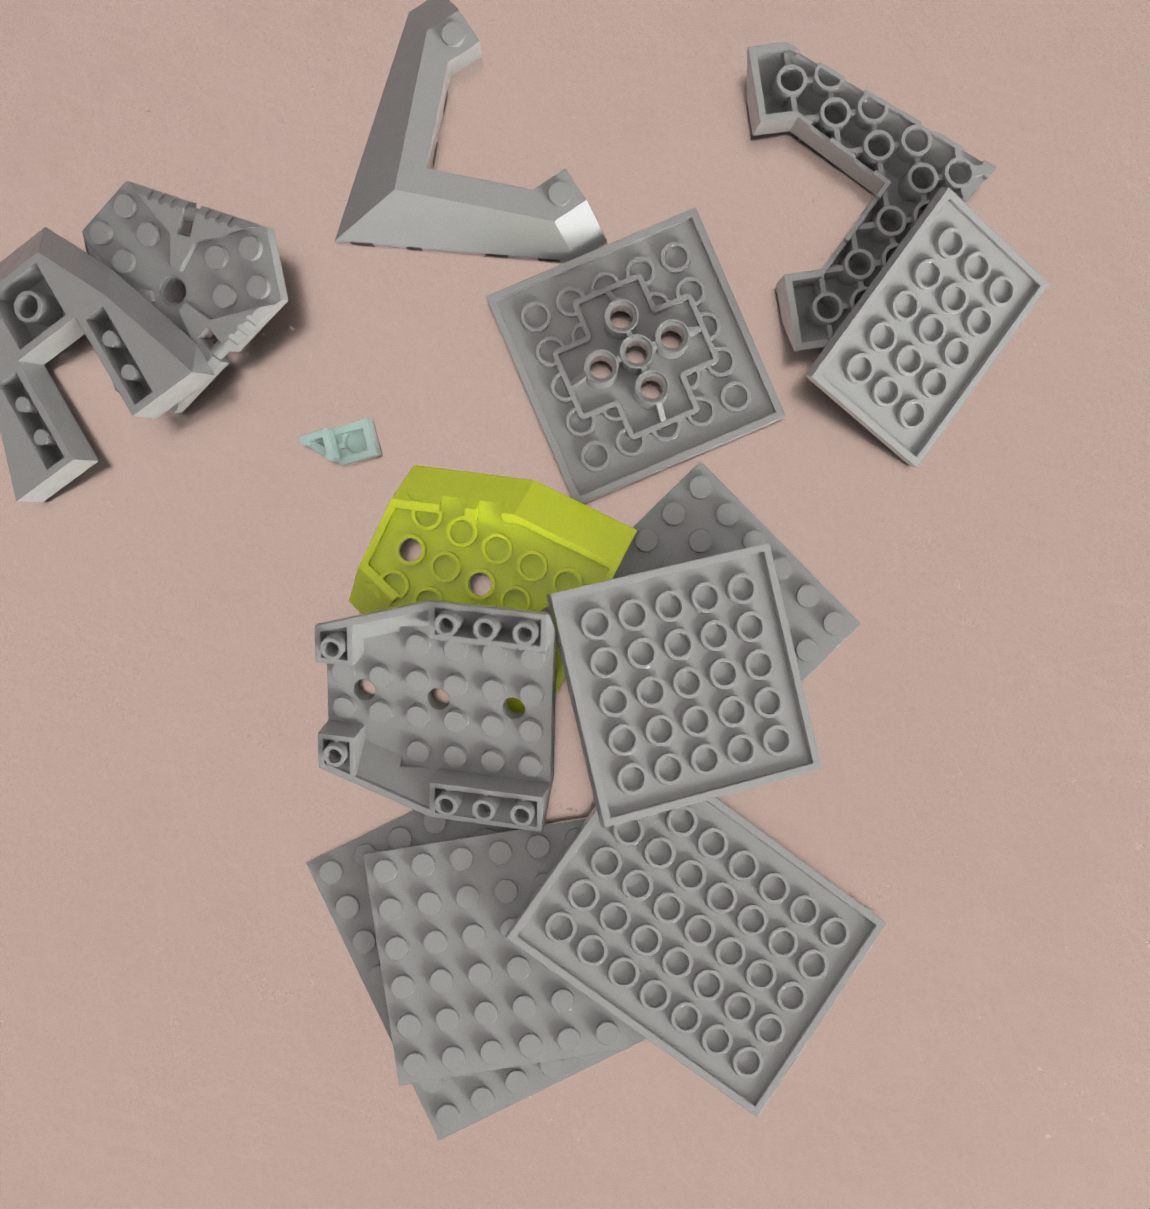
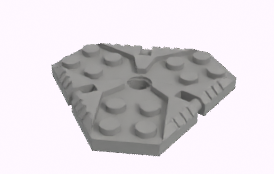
M126 181L82 230L86 253L110 267L198 345L215 376L168 410L173 413H182L229 364L225 356L230 351L240 352L288 301L275 231L273 228L209 207L202 206L198 209L196 208L197 203ZM193 223L191 234L189 236L190 228ZM213 334L218 339L215 344L210 339Z

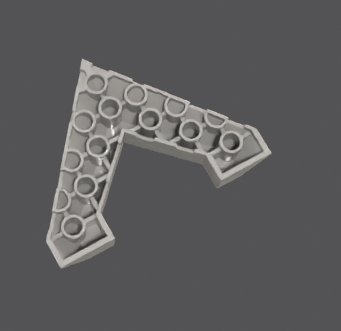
M427 0L410 11L335 242L369 243L374 246L415 247L431 251L476 255L495 254L506 255L511 258L534 260L541 258L568 262L598 249L607 243V239L587 200L566 169H563L535 189L432 169L450 79L453 75L481 58L482 51L480 40L459 9L449 0Z
M780 42L749 46L747 48V103L752 135L790 131L874 194V197L821 269L784 274L776 284L782 323L794 352L826 347L941 187H949L966 202L997 167L986 160L982 162L963 151L964 147L935 131L933 133L921 126L922 122L870 91H862L845 81V76L819 62L817 64L798 53L799 49L791 44Z

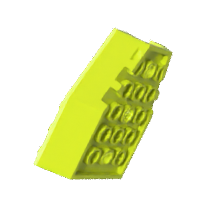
M414 465L391 498L357 570L349 602L361 614L430 599L541 612L544 608L549 607L547 594L613 579L637 530L535 480ZM410 538L417 540L421 546V554L415 561H407L403 558L400 551L402 543ZM476 573H485L491 580V588L485 595H477L470 588V580ZM558 643L556 695L565 679ZM513 697L506 699L507 706L512 711L518 713L525 711V706L521 700Z

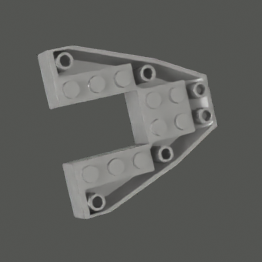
M44 227L0 262V432L16 502H44L99 461L44 366L84 334L87 336L132 416L157 419L215 376L196 342L110 267L47 227Z

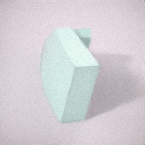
M365 418L333 429L325 428L298 437L299 443L319 452L328 460L345 466L382 455L371 418Z

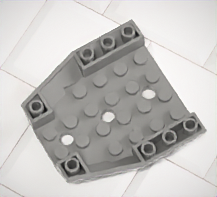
M430 599L315 625L316 662L327 663L328 721L318 732L319 768L429 817L538 832L543 831L554 777L557 634L548 612ZM365 679L370 681L375 688V694L364 693L359 687L358 680ZM439 688L444 690L449 696V702L440 703L436 701L432 696V689ZM513 697L521 700L525 706V711L520 713L512 711L507 706L506 699Z

